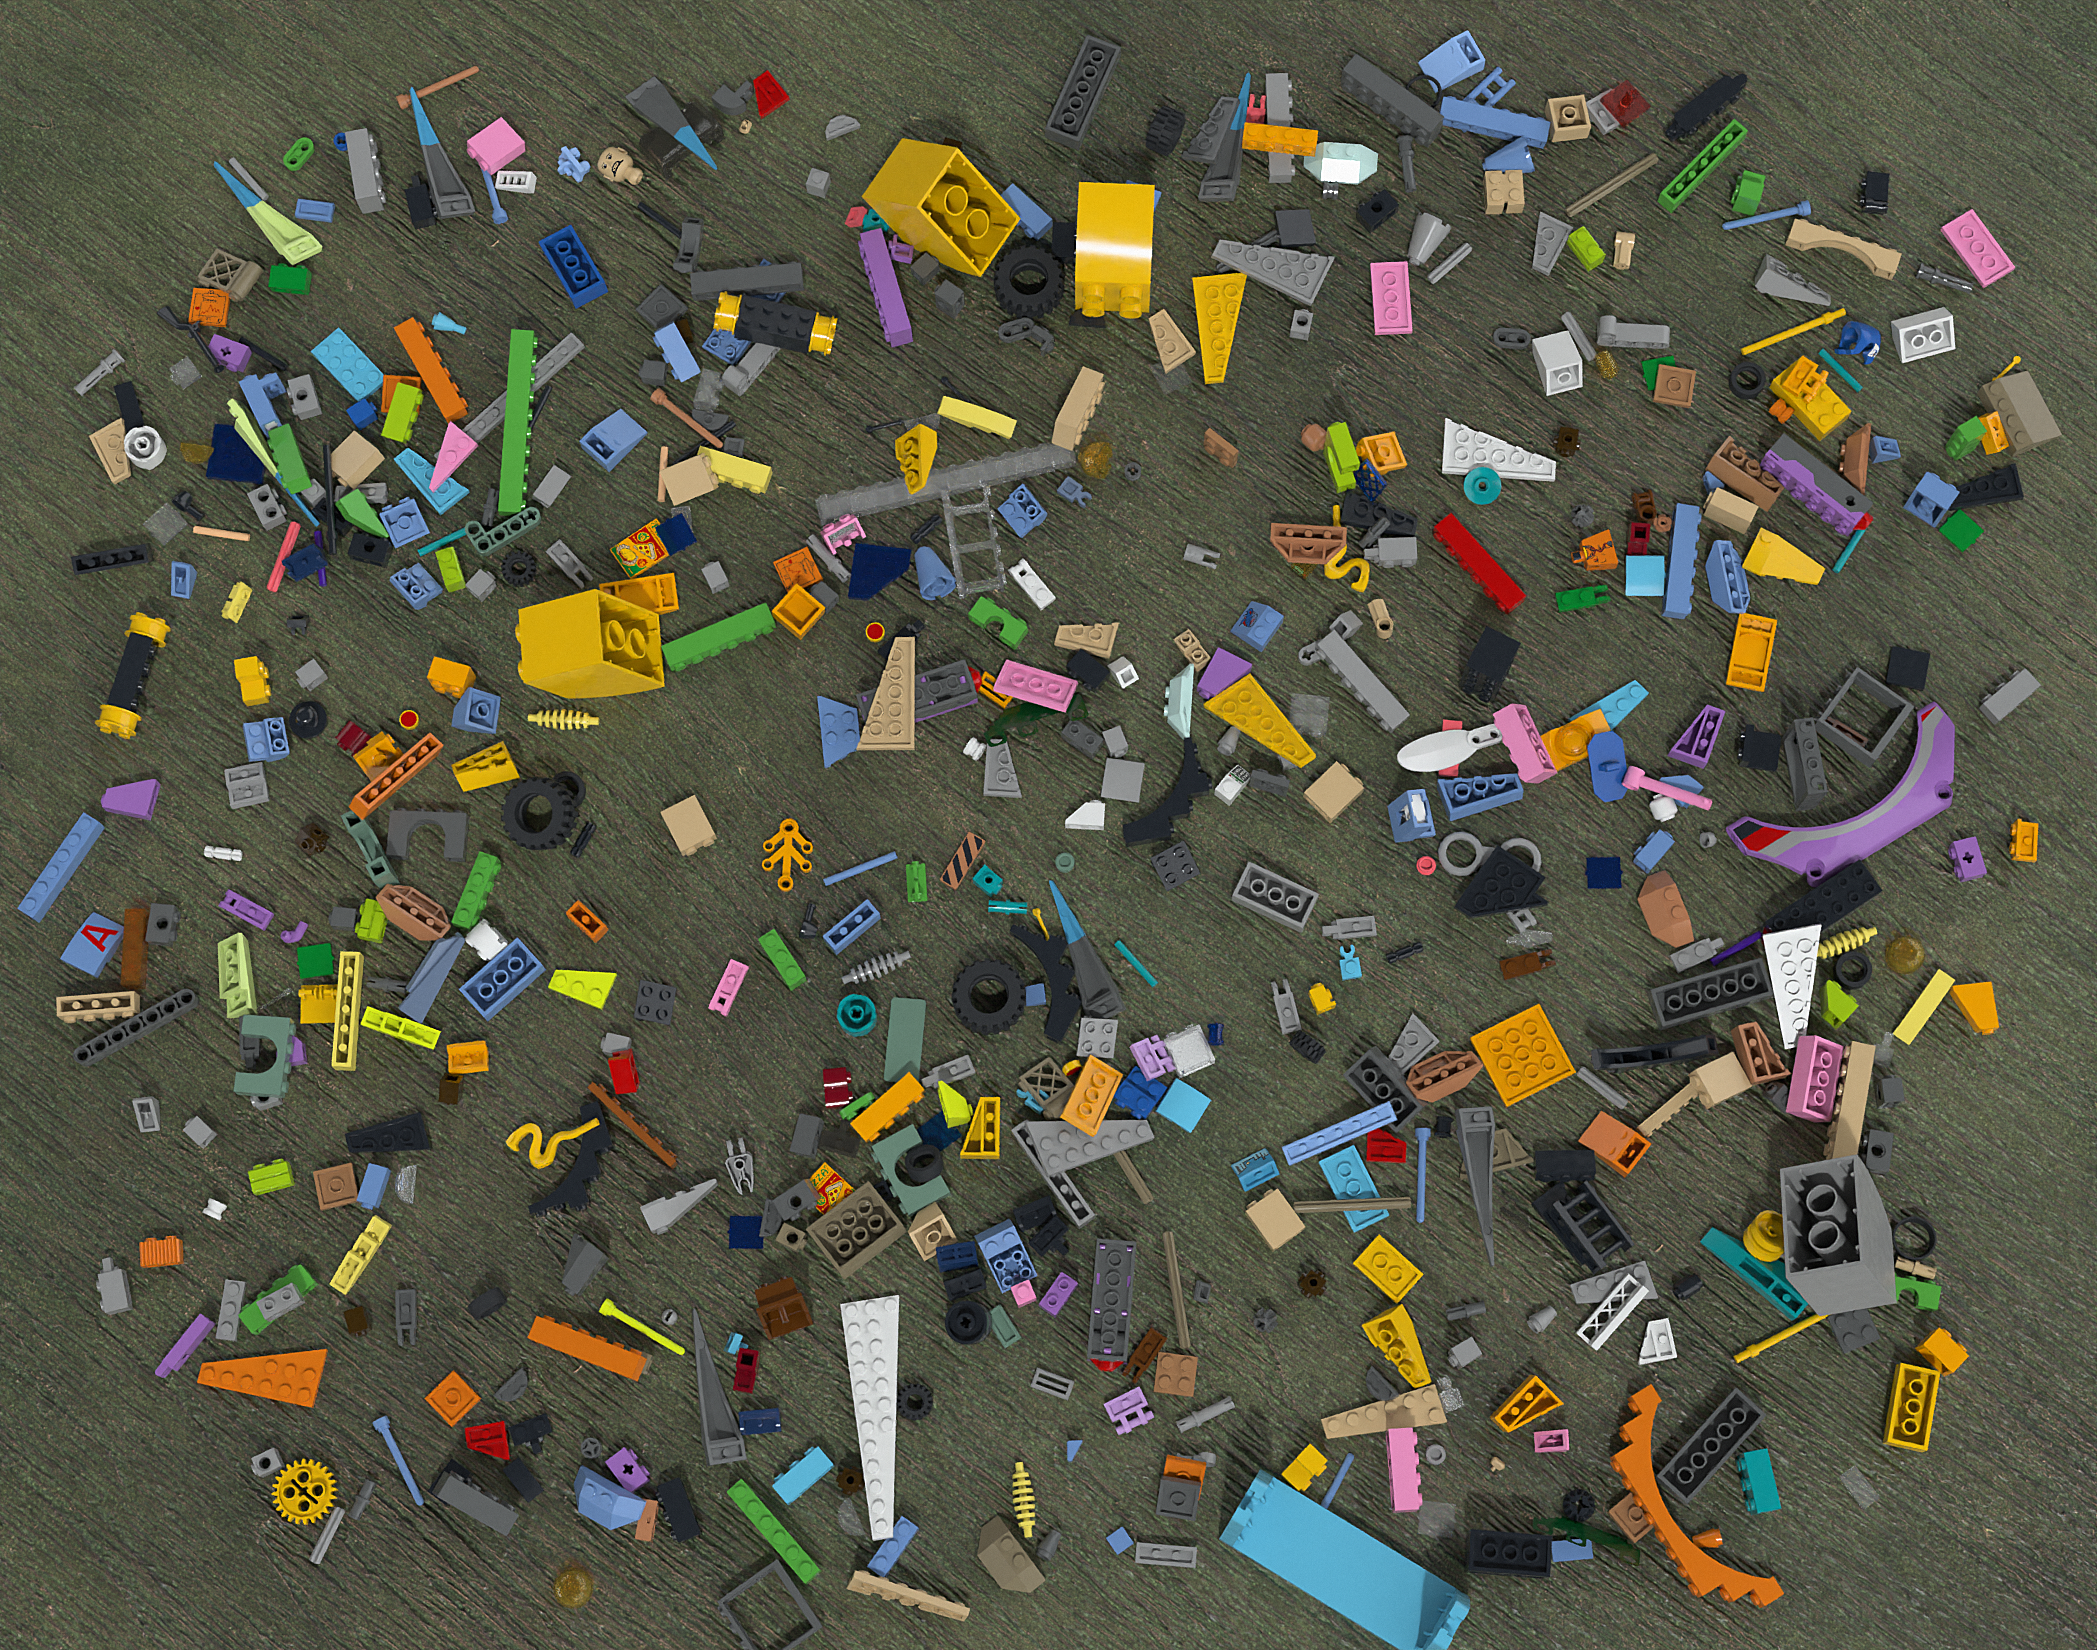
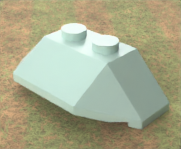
M1322 142L1316 145L1315 157L1304 156L1303 167L1308 169L1320 182L1328 181L1329 183L1339 182L1342 184L1358 185L1377 172L1378 153L1361 144Z
M1191 663L1170 680V687L1166 686L1165 698H1169V704L1164 707V716H1168V724L1183 740L1190 736L1194 664Z

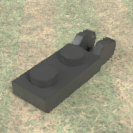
M416 1289L396 1290L398 1345L402 1346L404 1344L403 1330L410 1329L411 1345H416Z

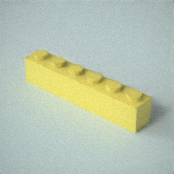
M340 951L331 1065L335 1070L355 1071L364 965V956L360 952Z

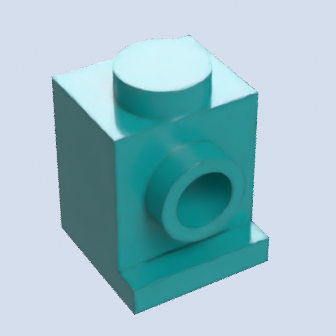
M985 864L972 878L973 883L990 897L993 894L997 895L1003 888V879ZM987 878H991L993 880L989 884L985 882Z

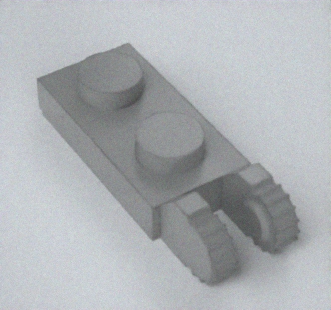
M560 539L546 550L548 556L580 589L585 587L583 582L576 576L580 571L587 580H593V577L585 569L581 561Z
M1283 979L1282 982L1286 994L1281 995L1278 993L1276 982H1271L1274 995L1273 1000L1282 1035L1302 1030L1293 993L1290 991L1287 979Z

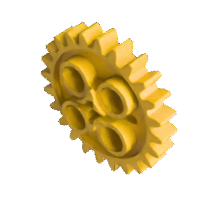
M302 1459L300 1465L295 1460L294 1467L287 1464L288 1471L280 1470L283 1476L275 1477L279 1484L272 1485L274 1488H277V1491L272 1493V1495L277 1496L273 1503L280 1504L276 1510H284L281 1516L286 1517L289 1515V1522H292L295 1518L296 1524H300L301 1520H303L304 1525H308L309 1519L312 1523H316V1517L322 1520L323 1512L330 1513L327 1509L328 1506H335L331 1503V1499H337L333 1492L338 1491V1489L332 1485L337 1480H330L334 1474L332 1472L326 1474L328 1467L325 1466L321 1469V1462L314 1466L315 1462L313 1459H310L308 1464L306 1459ZM304 1472H307L309 1479L307 1482L302 1483L300 1477ZM294 1479L301 1487L306 1488L307 1493L314 1497L318 1504H315L308 1496L302 1495L303 1491L295 1486L292 1480ZM321 1485L323 1493L320 1496H316L315 1489ZM293 1487L295 1495L292 1498H288L287 1490ZM304 1501H308L310 1504L309 1509L303 1512L301 1504Z

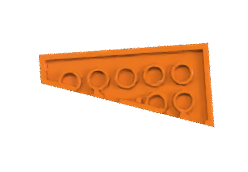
M328 1349L202 1363L197 1383L314 1408Z

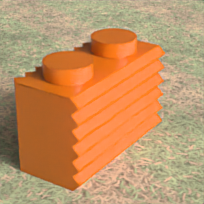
M579 900L566 912L569 920L590 937L594 943L598 942L609 930Z
M177 1236L164 1237L165 1240L157 1241V1238H146L145 1242L139 1243L140 1266L150 1268L184 1264L183 1241L178 1239Z

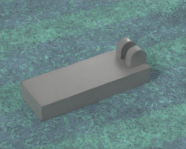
M385 483L359 484L354 489L358 488L360 492L365 494L367 503H387L388 491ZM336 486L334 502L336 503L354 490L349 486L346 488L344 486Z

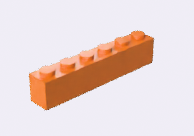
M412 317L395 326L396 334L447 423L449 424L450 421L453 423L468 415L465 409L468 407L463 397L459 398L457 393L460 391L455 382L451 383L448 379L451 375L446 366L442 368L440 365L442 359L438 352L434 353L431 347H433V344L429 337H424L423 332L425 330L420 321L416 323Z
M431 733L427 734L355 795L349 808L359 818L365 819L434 760L444 745Z
M544 1315L543 1318L536 1316L527 1337L528 1339L638 1382L647 1360L641 1356L642 1352L633 1348L627 1351L624 1349V1345L613 1342V1344L606 1343L607 1339L599 1335L593 1338L589 1336L590 1332L581 1328L575 1331L572 1329V1325L561 1322V1324L554 1323L555 1319Z

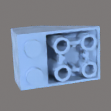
M1467 30L1448 40L1420 60L1418 64L1424 75L1435 78L1443 90L1482 71L1486 60ZM1428 80L1434 92L1437 93L1438 88L1436 84Z

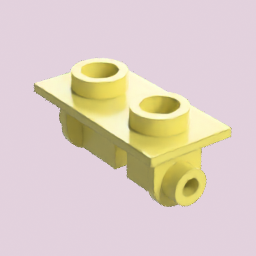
M237 582L236 585H233L229 595L232 601H226L221 611V616L225 619L230 618L235 623H238L252 589L243 582Z

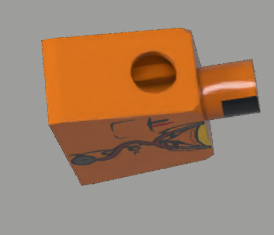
M1609 529L1583 539L1579 544L1580 551L1571 553L1573 564L1583 562L1587 571L1616 569L1619 563Z

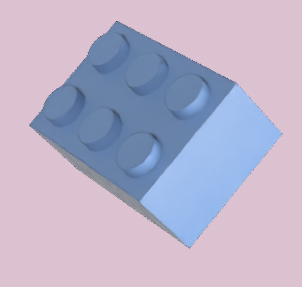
M1926 472L1903 508L1935 528L1959 494V491L1952 484H1946L1940 480V477L1936 474Z

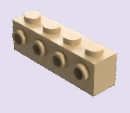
M135 991L56 997L57 1017L65 1023H75L78 1019H84V1021L88 1022L95 1021L96 1018L113 1020L115 1016L132 1018L140 1013V995Z

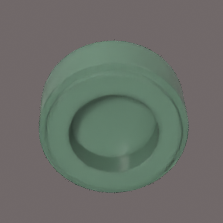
M1069 853L1059 854L1055 860L1056 868L1063 873L1070 872L1074 868L1073 856Z

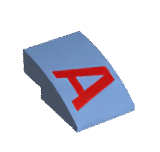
M93 912L74 935L60 959L98 978L105 964L109 963L128 929Z

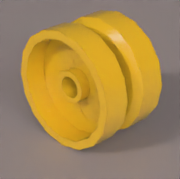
M1770 1210L1760 1212L1744 1231V1245L1755 1258L1761 1261L1772 1262L1778 1260L1784 1253L1782 1214Z

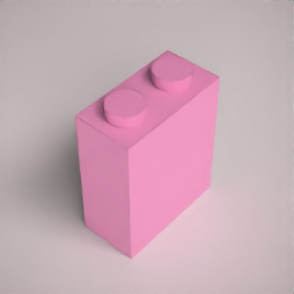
M502 117L467 141V153L472 159L475 158L483 171L487 170L490 175H493L525 152V142Z

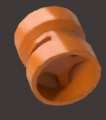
M1780 398L1768 412L1771 415H1775L1778 421L1784 424L1795 410L1792 407H1786L1785 401Z

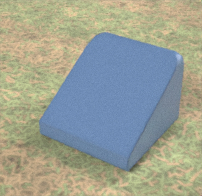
M1709 471L1705 472L1702 479L1707 494L1709 495L1710 492L1714 493L1717 487L1723 490L1724 484Z
M1044 983L1025 987L1026 1006L1046 1005Z
M1082 1440L1067 1442L1068 1462L1073 1461L1082 1444Z

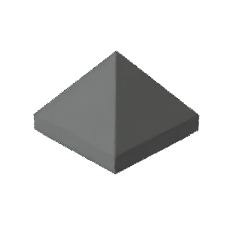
M1197 1280L1192 1290L1193 1300L1208 1304L1211 1285Z

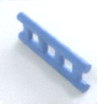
M1496 67L1462 101H1472L1480 105L1474 99L1482 93L1489 99L1484 105L1493 106L1516 83L1513 79L1506 82L1499 76L1502 73V69ZM1493 80L1501 87L1495 94L1487 88Z

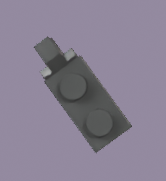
M239 1016L241 1059L245 1060L248 1070H256V1059H260L261 1038L243 1036L241 1034L243 1016Z

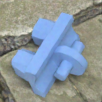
M566 146L561 148L562 153L558 161L560 165L558 167L559 174L563 175L566 173L568 176L572 175L577 183L581 182L583 176L590 170L589 163L585 160L580 163L577 161L580 158V152L576 147L569 150Z

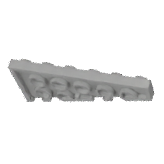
M1219 240L1211 258L1309 306L1312 305L1335 257L1318 256L1319 254L1310 255L1300 253L1299 251L1273 247L1264 248L1260 245H1244L1240 242Z
M1147 1120L1102 1121L1094 1137L1067 1121L1025 1122V1127L1047 1177L1143 1144L1155 1138Z

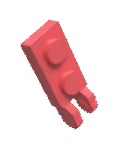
M1250 94L1246 122L1264 124L1266 96L1262 95L1260 98V108H1253L1255 94Z

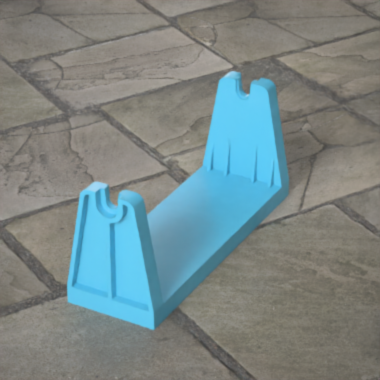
M1261 1469L1219 1538L1225 1544L1398 1650H1447L1453 1640L1454 1633L1470 1609V1597Z

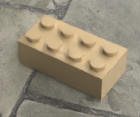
M1084 366L1082 367L1055 421L1052 444L1073 451L1075 445L1080 444L1082 439L1081 433L1087 430L1089 425L1088 419L1094 416L1095 405H1099L1103 394L1101 393L1105 385L1102 382L1104 374Z

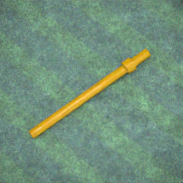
M1842 308L1832 313H1824L1817 319L1741 348V353L1746 355L1819 325H1827L1832 323L1834 319L1846 315V311Z
M1816 1313L1756 1345L1752 1344L1746 1347V1350L1733 1356L1736 1363H1739L1749 1357L1753 1358L1759 1355L1760 1351L1830 1315L1819 1316Z

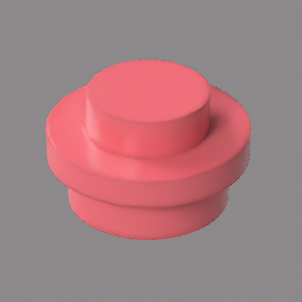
M1423 856L1417 861L1416 867L1420 874L1430 875L1435 871L1436 863L1433 858Z

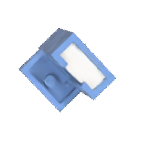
M276 372L273 374L269 373L260 380L255 374L248 375L242 381H239L257 422L268 439L270 438L268 431L282 426L270 399L287 392Z
M1425 789L1408 790L1387 806L1395 843L1436 835Z

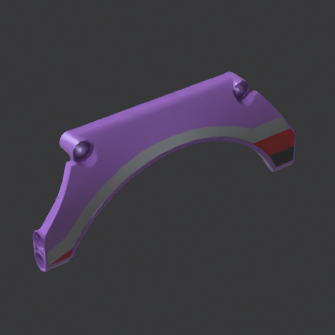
M1934 701L1916 711L1918 739L1908 770L1891 793L1871 809L1856 817L1818 827L1778 826L1750 817H1742L1727 826L1726 832L1745 856L1750 855L1774 862L1800 875L1806 873L1807 883L1812 887H1818L1859 859L1862 861L1951 806L1953 791L1949 784L1953 782L1955 725ZM1812 874H1819L1820 876L1814 877Z

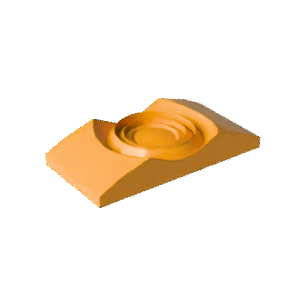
M674 573L599 584L600 591L659 615L679 610Z
M1747 613L1739 614L1728 664L1726 685L1764 692L1777 625L1776 619Z
M1601 709L1580 716L1566 725L1550 730L1540 737L1556 771H1559L1587 758V746L1593 735L1611 731Z

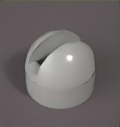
M1704 832L1700 835L1702 847L1708 848L1715 845L1717 838L1714 833Z
M666 1309L663 1311L661 1319L666 1325H673L677 1322L678 1315L674 1310ZM669 1312H672V1315L670 1316L669 1320L666 1321L665 1319L667 1318Z

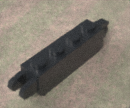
M1742 73L1733 79L1730 76H1723L1676 112L1672 125L1665 131L1664 135L1670 142L1680 137L1685 139L1687 136H1693L1700 126L1709 124L1713 116L1716 114L1719 116L1726 110L1729 104L1733 105L1740 99L1741 90L1744 89L1748 80L1747 75Z

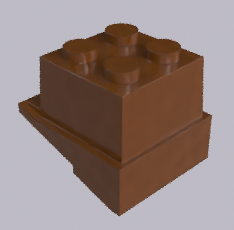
M781 1277L776 1283H765L754 1290L759 1305L756 1311L768 1340L814 1325L808 1306L802 1294L799 1293L792 1277Z

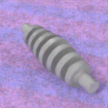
M895 951L893 952L894 957L887 953L886 960L880 955L878 956L880 960L878 963L875 957L871 958L873 965L869 966L868 961H865L866 968L862 969L861 964L857 965L858 971L855 972L854 968L850 969V974L843 976L842 980L844 984L855 981L857 984L859 983V978H862L863 982L867 981L865 977L867 975L873 980L874 972L880 978L882 977L880 970L883 969L886 975L889 973L887 967L891 966L893 971L896 969L894 964L898 963V966L901 967L903 961L910 959L909 951L901 954Z

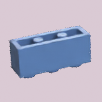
M1013 183L1000 195L1021 218L1016 226L1020 225L1029 238L1033 237L1038 241L1052 227V218Z
M674 321L654 331L655 336L652 338L657 347L661 346L664 353H662V356L666 363L670 362L674 368L671 372L676 380L680 379L682 383L701 372Z
M867 899L824 934L823 939L837 955L880 920V913Z
M901 1516L893 1528V1538H888L883 1542L867 1567L881 1577L886 1578L919 1528Z

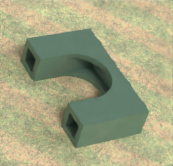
M352 810L341 815L348 832L356 840L368 862L365 866L373 882L380 890L386 884L400 885L369 819L366 817L362 820Z
M243 1015L241 1034L249 1038L272 1040L277 1047V1059L275 1064L263 1073L236 1072L234 1092L236 1094L285 1098V1093H288L289 1089L287 1074L291 1072L289 1058L294 1050L292 1035L296 1033V1024H294L291 1018Z
M913 1124L871 1146L873 1152L870 1153L875 1163L880 1162L882 1166L880 1172L884 1180L889 1179L892 1185L889 1189L893 1196L899 1197L901 1203L898 1205L903 1215L907 1213L909 1217L917 1214L930 1204L937 1203L951 1195L941 1175L917 1187L907 1186L897 1178L895 1169L900 1157L923 1144Z

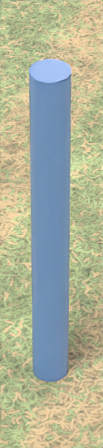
M895 851L824 878V883L828 886L897 859Z

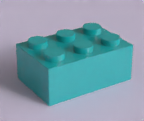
M1760 1449L1737 1455L1738 1459L1735 1460L1737 1471H1741L1742 1475L1740 1485L1742 1491L1746 1493L1745 1507L1747 1512L1750 1511L1751 1515L1782 1509L1768 1449Z

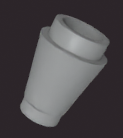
M1231 726L1218 742L1217 750L1226 756L1234 753L1241 731Z
M1548 1306L1531 1315L1527 1324L1536 1334L1543 1332L1557 1313L1553 1307Z

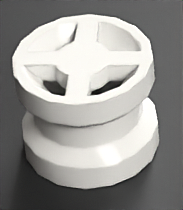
M973 737L966 745L963 753L971 755L973 760L977 761L985 751L986 745L984 743L980 744Z
M209 1198L208 1206L202 1212L220 1221L222 1218L221 1214L226 1210L227 1206Z

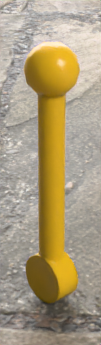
M2015 356L2012 360L2013 362L1997 377H1994L1992 381L2002 378L2015 364H2019L2021 358Z
M1035 908L1033 909V915L1037 917L1048 941L1049 935L1041 919L1040 909Z

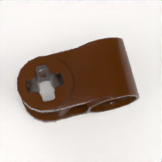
M1648 489L1647 492L1642 493L1632 492L1631 499L1638 523H1649L1652 526L1657 515L1652 490ZM1643 514H1649L1651 518L1647 519L1643 517Z

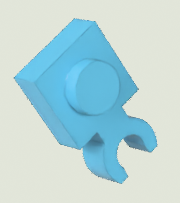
M1350 945V953H1345L1343 946L1340 947V955L1344 957V960H1339L1342 980L1362 977L1359 957L1353 958L1355 952L1353 945Z
M1017 1089L1016 1094L1020 1098H1027L1025 1104L1041 1115L1044 1110L1028 1091L1025 1093ZM1039 1090V1096L1044 1101L1050 1097L1042 1090Z

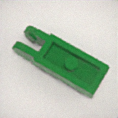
M1591 586L1555 593L1558 612L1595 607L1598 604L1610 602V596H1602L1595 599L1594 595L1595 593L1607 591L1608 586Z

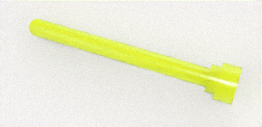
M608 1298L602 1304L599 1310L601 1314L605 1316L613 1315L679 1355L685 1353L683 1347L618 1310L614 1302Z

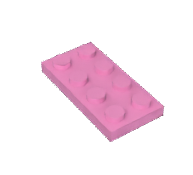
M1973 209L1941 228V232L1982 288L1987 287L2015 269L2013 263Z
M1407 261L1370 263L1375 335L1412 334Z
M1006 660L994 684L993 691L1066 712L1078 686V681Z

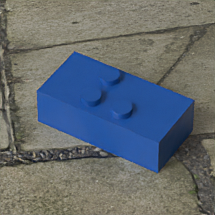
M572 225L539 241L543 254L575 309L608 292L602 276Z

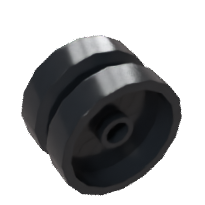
M960 1301L952 1305L945 1317V1329L949 1337L955 1342L964 1345L981 1343L989 1336L993 1326L989 1310L981 1303L974 1301ZM971 1320V1323L968 1326L967 1321Z

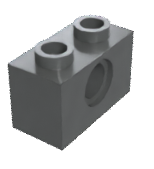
M946 279L942 284L939 283L934 291L936 308L955 319L965 306L964 291Z
M1070 720L1061 732L1063 740L1092 760L1104 745L1103 738L1078 721Z
M151 903L145 939L150 945L173 947V942L177 940L176 924L179 923L181 917L180 911L175 905ZM168 921L167 927L160 929L161 923Z
M1886 1075L1874 1085L1877 1109L1897 1107L1905 1101L1901 1077L1895 1078V1075Z
M1870 1129L1866 1134H1863L1862 1146H1864V1153H1861L1860 1159L1868 1172L1884 1175L1889 1172L1894 1133ZM1872 1147L1879 1149V1156L1872 1154Z
M804 1179L772 1200L784 1221L790 1219L794 1221L802 1216L800 1212L806 1208L809 1211L818 1205L817 1201L821 1197L810 1179ZM796 1196L800 1197L801 1199V1205L799 1207L796 1206L794 1203V1199Z

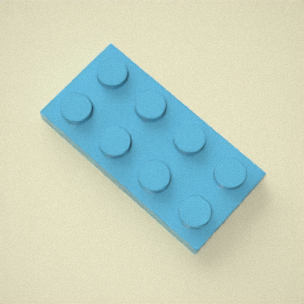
M337 328L311 351L314 357L357 402L364 398H369L383 386L384 374L340 328Z
M1354 1145L1318 1162L1337 1200L1381 1198ZM1387 1209L1343 1211L1353 1233L1389 1216Z

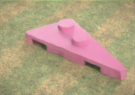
M451 421L448 424L429 486L433 493L478 447L474 440Z

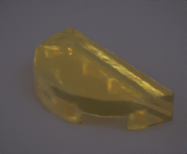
M183 442L180 445V451L184 459L193 464H201L206 461L214 451V448L211 446Z

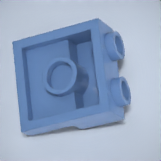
M409 497L400 500V505L393 507L392 504L382 508V513L379 514L395 548L430 533L414 498L410 500Z

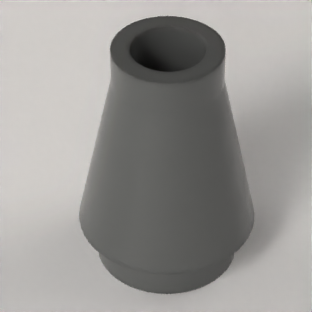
M1051 1529L1048 1535L1036 1547L1038 1549L1036 1554L1047 1561L1054 1558L1061 1534Z

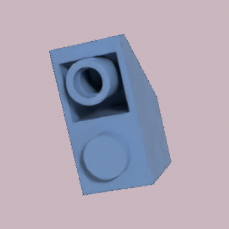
M1689 775L1661 777L1659 780L1697 795L1703 789V786ZM1674 799L1675 803L1680 807L1684 806L1687 809L1690 805Z

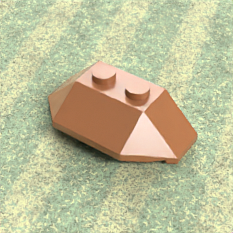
M1870 423L1860 428L1848 437L1844 444H1841L1840 455L1842 456V462H1839L1838 473H1841L1840 477L1863 495H1865L1871 432Z
M1271 523L1270 541L1287 562L1327 564L1346 546L1347 527Z
M1665 870L1647 876L1637 901L1651 935L1675 948L1694 942L1690 918L1675 882Z
M386 884L376 896L387 919L418 940H437L443 938L451 928L444 908L413 887Z
M1444 1051L1412 1066L1406 1085L1417 1099L1433 1103L1466 1087L1483 1067V1064L1472 1051Z

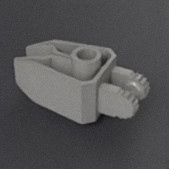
M743 1137L738 1138L741 1153L737 1154L733 1152L731 1140L726 1141L729 1156L725 1164L734 1186L740 1194H743L741 1180L745 1179L748 1182L750 1192H752L754 1185L753 1154L746 1151Z

